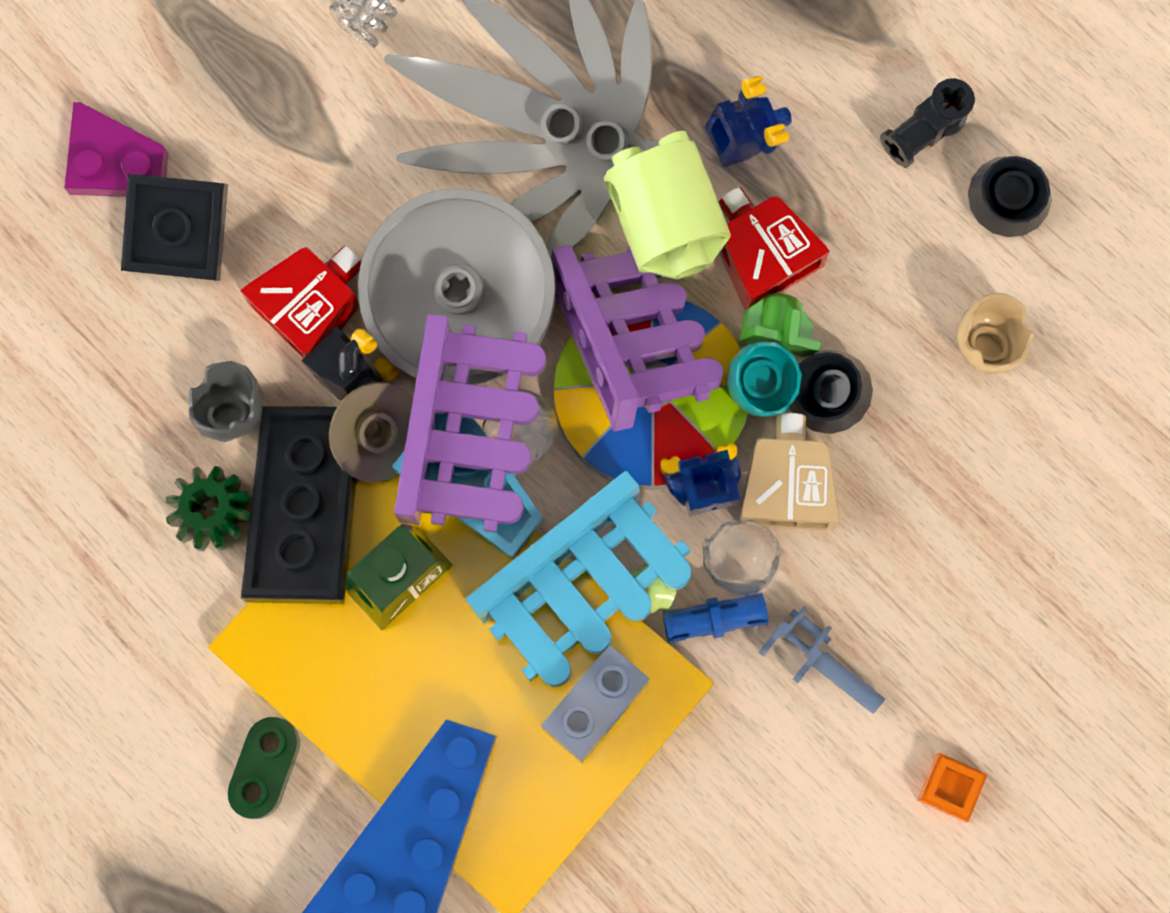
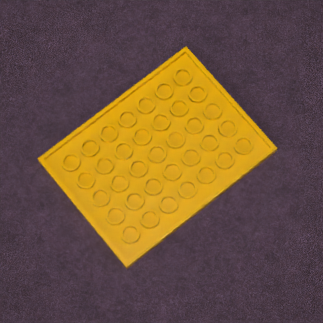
M400 475L384 482L371 483L359 480L356 484L347 573L401 524H405L399 523L394 514ZM422 513L420 525L406 524L419 528L453 566L383 630L347 593V581L344 604L248 602L207 648L381 805H383L446 719L497 736L453 870L501 913L522 912L715 684L643 621H630L620 611H617L604 622L611 633L612 640L610 645L650 678L646 688L584 762L581 763L542 729L541 725L601 654H591L578 643L564 654L571 666V677L566 684L560 687H552L547 685L540 676H537L530 682L522 671L529 664L507 635L497 641L489 628L496 624L494 619L491 618L483 624L465 600L466 597L513 560L456 517L446 516L445 525L442 526L431 524L432 514ZM536 530L516 557L543 536ZM567 557L557 566L562 571L573 561ZM586 572L571 582L594 611L609 599ZM531 586L517 599L522 603L536 592L535 588ZM547 603L531 614L553 643L569 632Z

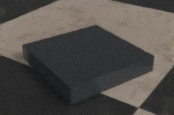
M128 173L121 271L220 281L228 184Z

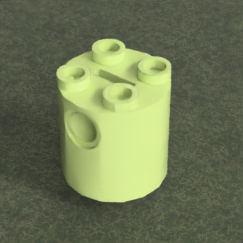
M686 131L669 134L658 141L659 146L641 152L638 146L618 152L611 158L614 167L609 169L603 177L640 273H653L673 279L691 276L709 267L731 237L694 141L689 140Z

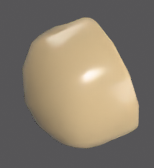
M1006 293L987 294L965 311L958 323L957 341L961 353L968 364L986 374H999L1009 372L1026 359L1034 333L1028 329L1024 317L1027 309L1022 302Z

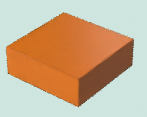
M937 753L917 801L967 823L988 774L942 753Z

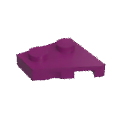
M73 102L64 188L69 195L126 197L128 173L166 177L169 153L163 145L81 102Z

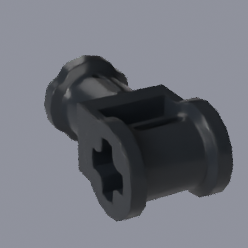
M956 78L945 79L939 82L933 89L932 95L915 108L913 115L895 130L887 129L880 135V140L891 159L898 165L907 168L914 163V156L926 146L932 147L945 136H952L958 133L964 127L967 116L972 111L975 103L974 92L970 85Z

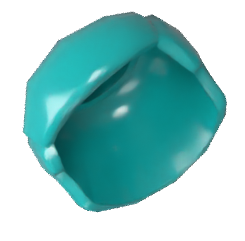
M761 341L742 348L732 359L728 367L726 384L730 398L741 410L754 416L767 417L782 414L788 410L790 404L794 402L799 394L802 374L796 357L777 342Z

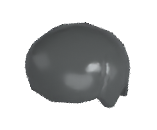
M233 361L214 363L207 366L203 382L198 387L189 389V419L202 436L217 441L228 442L252 431L260 421L263 411V392L257 379L247 366Z

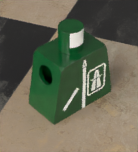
M401 524L347 573V593L372 621L383 630L449 570L453 564L419 528Z

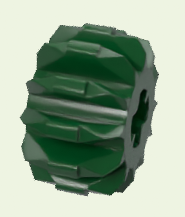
M214 466L208 477H206L201 468H193L192 483L189 484L182 478H178L175 481L176 486L182 491L181 495L166 497V503L177 509L166 517L167 524L171 527H179L176 538L182 543L193 539L194 548L198 551H205L210 540L215 548L223 550L226 548L224 535L227 533L237 540L242 538V531L235 525L237 521L249 522L250 512L241 507L247 505L252 500V497L248 491L239 490L242 480L237 475L233 474L225 478L224 470L219 466ZM212 499L218 505V508L212 507L215 514L206 518L200 513V510H207L203 504Z

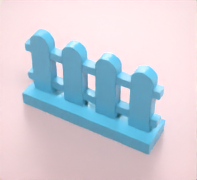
M626 470L465 598L472 611L483 624L491 618L494 619L496 624L489 628L497 641L507 635L529 664L522 671L530 682L537 676H540L547 685L552 687H560L566 684L571 677V666L564 654L578 643L591 654L603 653L612 640L610 630L604 623L617 611H620L626 619L633 622L646 619L651 612V600L645 589L658 578L670 589H681L690 581L691 568L684 558L690 553L689 547L683 540L675 546L651 520L657 514V510L649 501L640 507L637 503L641 499L639 485ZM612 522L615 528L601 539L597 533ZM625 539L649 566L635 578L611 551ZM573 554L576 559L561 571L557 565ZM585 571L588 572L609 598L595 611L571 583ZM533 586L536 592L521 603L517 598ZM545 603L549 605L569 630L555 643L552 642L531 616Z

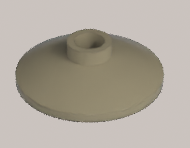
M381 382L358 387L341 401L330 423L329 443L335 461L347 474L358 480L371 483L384 482L399 476L392 466L405 450L413 397L398 386ZM374 421L376 424L375 432L370 437H365L367 425Z

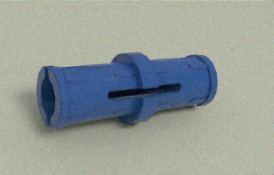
M762 592L718 601L717 597L706 599V604L662 611L668 644L699 636L713 635L714 639L724 637V632L768 625L769 623L767 607Z

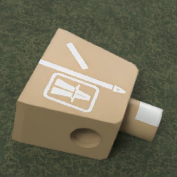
M797 413L778 414L776 416V439H757L754 446L738 517V526L833 531L839 523V512L828 443L806 441L805 415Z

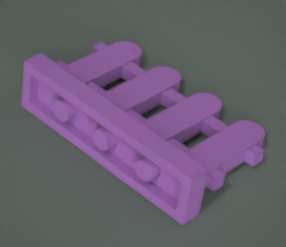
M571 245L552 248L551 259L556 276V300L614 432L633 427L638 407L646 406L648 413L660 411L664 401L694 395L697 402L709 399L710 391L717 389L721 383L723 367L718 361L711 358L695 360L692 352H696L701 348L705 331L702 325L696 321H676L674 315L683 311L687 298L683 287L674 283L659 285L657 279L663 276L653 273H640L629 245L626 253L596 258L593 252L582 254L581 262H578ZM641 282L643 289L614 295L610 288ZM658 319L661 325L629 332L627 325ZM674 356L679 363L648 371L644 364Z
M427 314L394 510L399 523L420 525L421 514L428 513L432 514L431 524L444 526L446 516L484 521L483 530L485 532L497 533L498 523L509 525L520 520L524 511L523 502L516 493L503 490L506 473L514 475L524 473L531 464V454L529 448L524 443L511 441L513 425L531 424L536 420L539 413L536 398L530 393L519 391L521 375L530 377L539 375L546 366L544 350L537 344L527 343V333L514 331L513 341L476 336V326L463 324L462 333H454L451 330L448 317ZM446 365L456 366L454 382L444 381ZM470 368L507 373L505 389L468 384ZM438 414L448 415L446 431L436 430ZM462 417L500 422L498 438L461 434ZM430 463L440 464L437 481L427 480ZM454 466L492 471L490 489L451 483Z

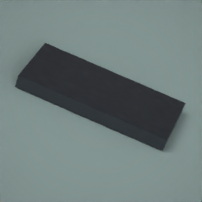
M263 406L241 599L245 602L344 604L356 478L347 474L338 465L330 448V423L337 407Z

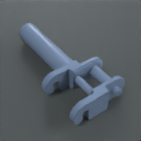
M803 606L799 613L793 609L789 614L794 618L792 622L787 624L783 620L758 653L764 657L778 638H787L805 652L807 659L792 680L798 684L812 666L874 714L885 698L830 654L818 648L822 641L826 644L831 641L832 638L827 634L832 627L827 626L824 630L804 615L807 610L805 606ZM797 623L817 638L811 647L790 632Z

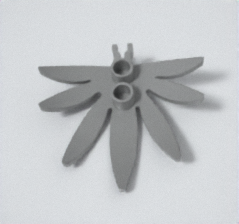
M461 0L482 27L514 60L546 86L561 95L559 101L511 79L460 64L387 54L384 57V61L414 83L454 106L495 124L545 138L546 142L544 144L516 141H477L446 144L400 153L397 155V161L428 169L471 174L519 173L564 165L566 167L565 173L536 186L510 205L518 209L533 223L560 207L581 190V194L568 207L557 223L546 245L550 255H552V248L571 245L574 248L597 223L611 200L603 179L606 172L614 167L611 158L618 152L632 146H638L645 151L659 146V140L651 139L646 141L636 133L648 101L653 65L652 37L645 3L642 0H635L627 22L621 52V84L619 85L607 35L589 0H569L577 43L587 71L595 85V91L589 93L561 57L515 17L489 0Z

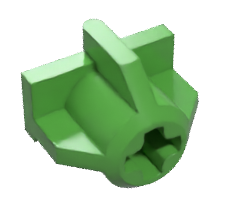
M781 293L767 294L744 311L739 342L747 344L761 341L777 342L792 355L807 357L819 352L821 341L812 339L814 325L802 309L803 304L794 296Z

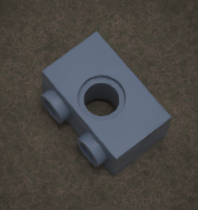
M609 645L543 722L541 727L578 761L583 763L646 688L650 678Z

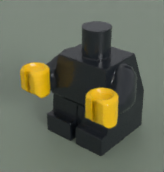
M335 326L301 360L319 383L340 401L358 387L383 381L391 382L399 374L395 365L385 358H379L372 368L366 363L361 352L364 354L371 353L377 347V342L373 336L363 329H357L352 334L350 340L340 328Z

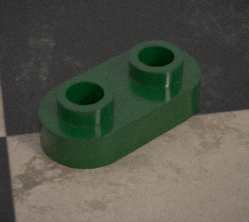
M267 717L259 720L250 728L230 780L227 793L229 804L238 815L248 819H262L271 815L280 805L300 749L299 734L291 723L281 718ZM275 733L280 740L279 747L274 752L268 753L263 747V740L268 734ZM256 782L260 785L262 794L256 802L251 803L245 797V790L249 784Z

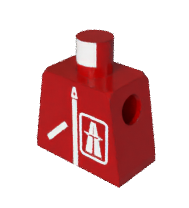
M739 187L730 191L719 200L720 208L729 220L727 226L731 235L719 254L745 310L765 295L781 293L824 267L830 252L829 249L780 197L772 196L759 205L754 206L744 190Z
M344 245L324 263L309 248L304 247L247 284L240 292L249 306L304 358L335 326L342 330L359 307L357 298L346 284L360 271L361 260Z

